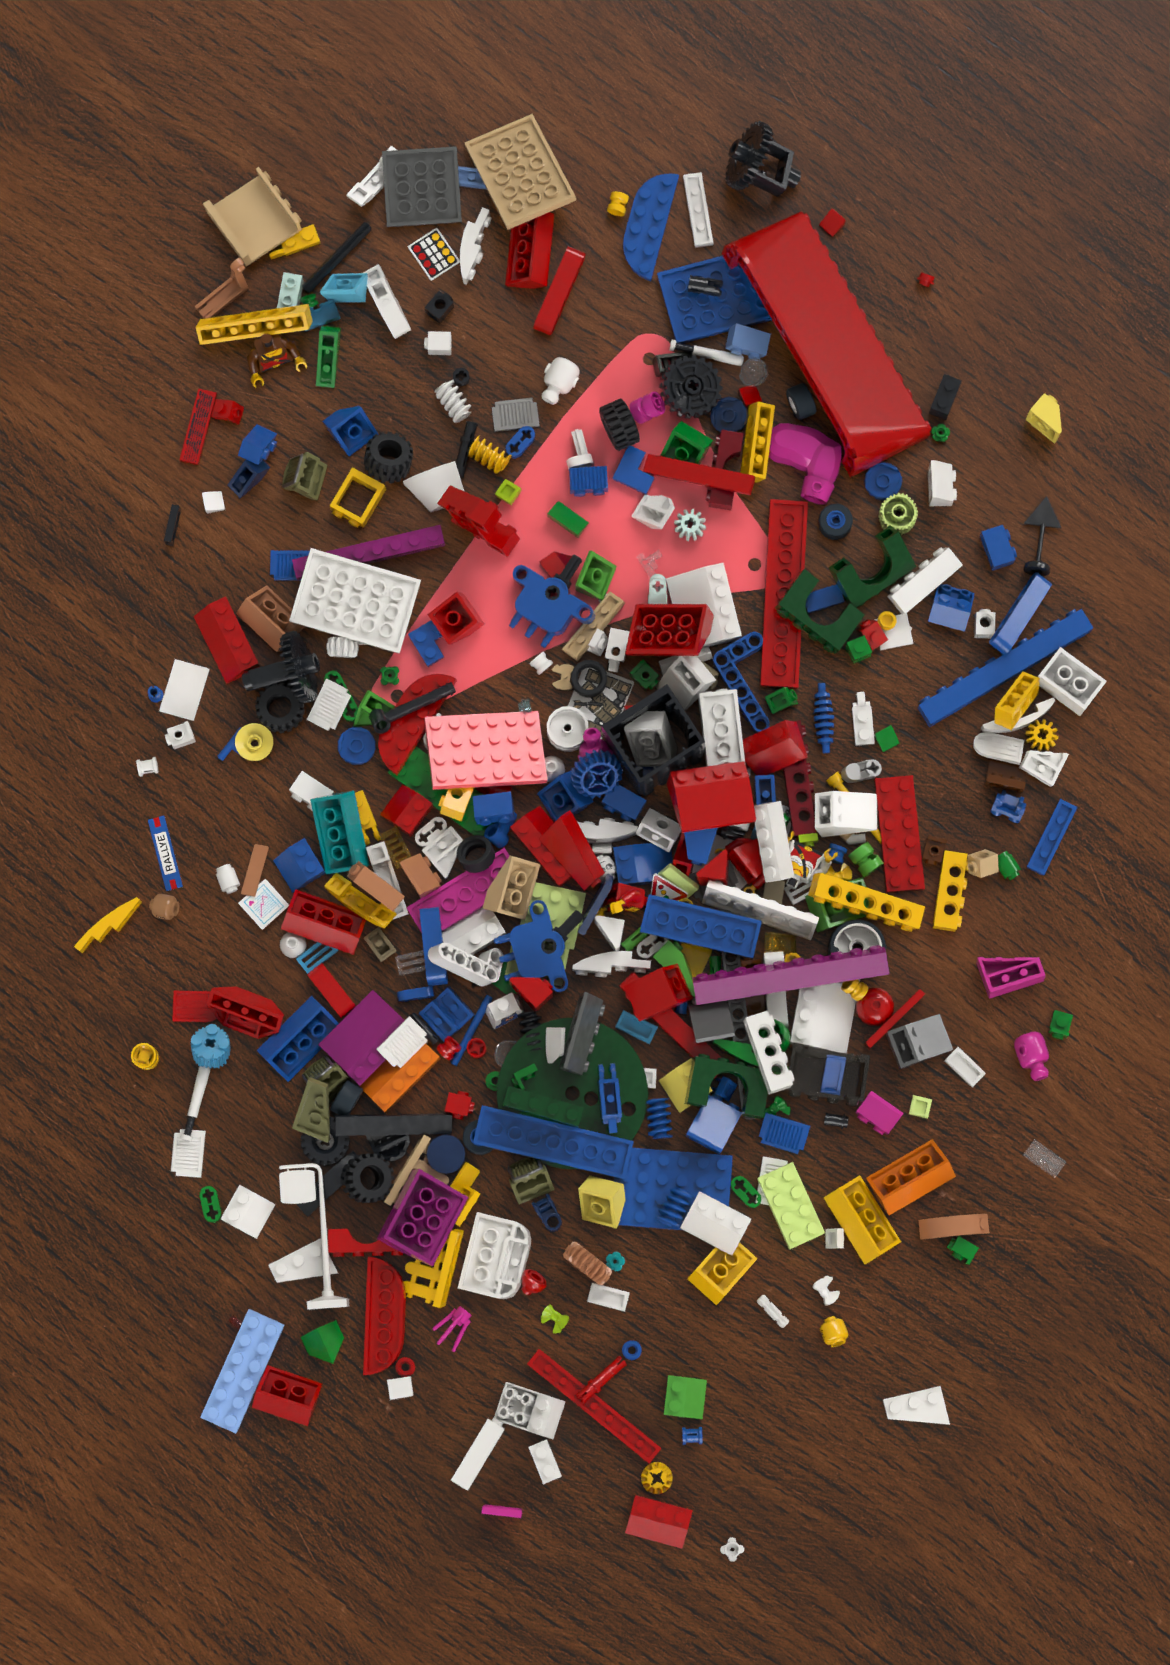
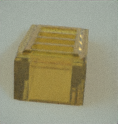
M397 827L380 834L382 842H385L388 854L395 868H400L399 862L412 856ZM396 833V837L386 841V837ZM397 840L400 841V843H398V844H396V845H394V846H392V847H389V844H391V843H393V842H395V841H397ZM401 846L403 847V850L392 853L393 850ZM406 853L407 856L396 861L395 857Z

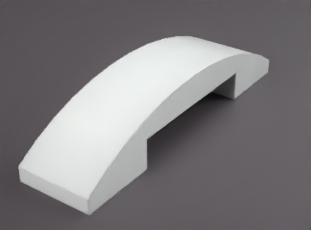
M391 146L387 151H394L397 149ZM382 156L371 172L347 194L348 198L361 207L373 199L384 187Z
M1053 697L1036 704L1034 707L1036 713L1020 718L1012 730L995 724L994 721L983 724L981 730L982 732L1007 733L1022 729L1034 723L1035 720L1040 719L1051 708L1055 699Z
M385 842L366 847L374 873L402 894ZM404 898L394 910L397 915L393 919L408 915Z

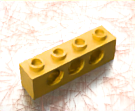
M762 402L749 405L740 473L754 475L756 483L766 479L775 405Z
M475 787L445 789L448 790L446 796H441L438 805L441 806L440 814L462 821ZM452 795H458L460 798L456 799Z
M944 851L932 925L934 929L955 932L957 927H961L962 916H959L960 908L963 909L965 897H962V890H966L967 878H964L965 870L968 871V854ZM951 868L958 869L959 876H951L949 870ZM954 887L957 894L950 896L947 893V888ZM948 905L952 906L954 909V914H946L944 912V907Z

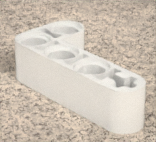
M446 942L433 946L428 951V958L432 963L479 986L494 983L500 977L503 962L500 963L499 957L503 956V953L498 948L481 953L479 958Z
M783 951L763 953V964L765 966L773 965L776 961H784ZM786 991L766 994L768 1014L788 1028Z

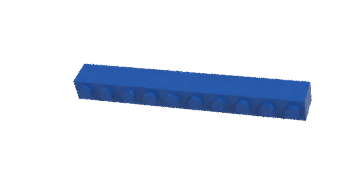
M1074 609L1066 614L1067 618L1062 621L1059 619L1049 624L1050 628L1045 631L1043 628L1033 634L1034 637L1029 640L1027 638L1017 643L1018 647L1013 650L1011 649L1006 655L1001 653V657L997 659L993 657L987 660L984 667L980 669L976 667L969 671V676L965 678L961 676L952 682V686L948 688L944 686L938 689L935 696L931 698L927 696L920 700L921 704H919L918 710L929 728L1021 674L1022 671L1028 670L1055 654L1060 647L1063 649L1093 630V626L1083 610L1076 611Z

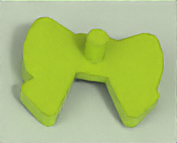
M548 1305L542 1312L541 1322L545 1323L552 1319L556 1322L553 1333H560L567 1325L569 1316L561 1315L554 1310L552 1305Z

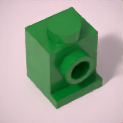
M643 659L630 672V677L645 691L649 688L651 690L654 689L659 683V675ZM643 673H648V674H649V678H647V679L643 678V677H642V674H643Z
M957 1236L956 1239L952 1238L947 1246L953 1252L952 1256L960 1261L965 1259L964 1264L970 1265L979 1247L960 1236Z

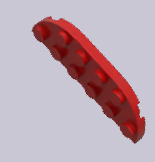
M431 674L421 677L405 690L394 708L435 690L446 683L452 682L454 686L457 680L452 676L444 674ZM447 697L390 722V729L386 733L379 735L378 747L380 756L392 773L398 776L425 733V717L435 716Z
M368 1257L363 1375L377 1374L389 1368L399 1357L405 1336L406 1290L399 1272L391 1264L375 1257Z

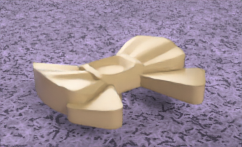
M569 664L555 665L552 671L561 674V680L553 682L552 685L563 691L572 690L570 679L574 666Z

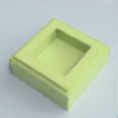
M913 1095L909 1115L928 1119L932 1099Z

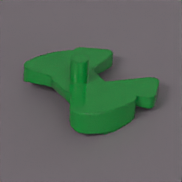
M777 1095L774 1102L768 1108H765L764 1117L766 1112L776 1115L779 1110L790 1115L791 1107L787 1106L786 1101Z

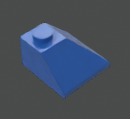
M361 406L337 410L322 421L347 456H351L367 444L370 438L373 439L375 434L379 435Z

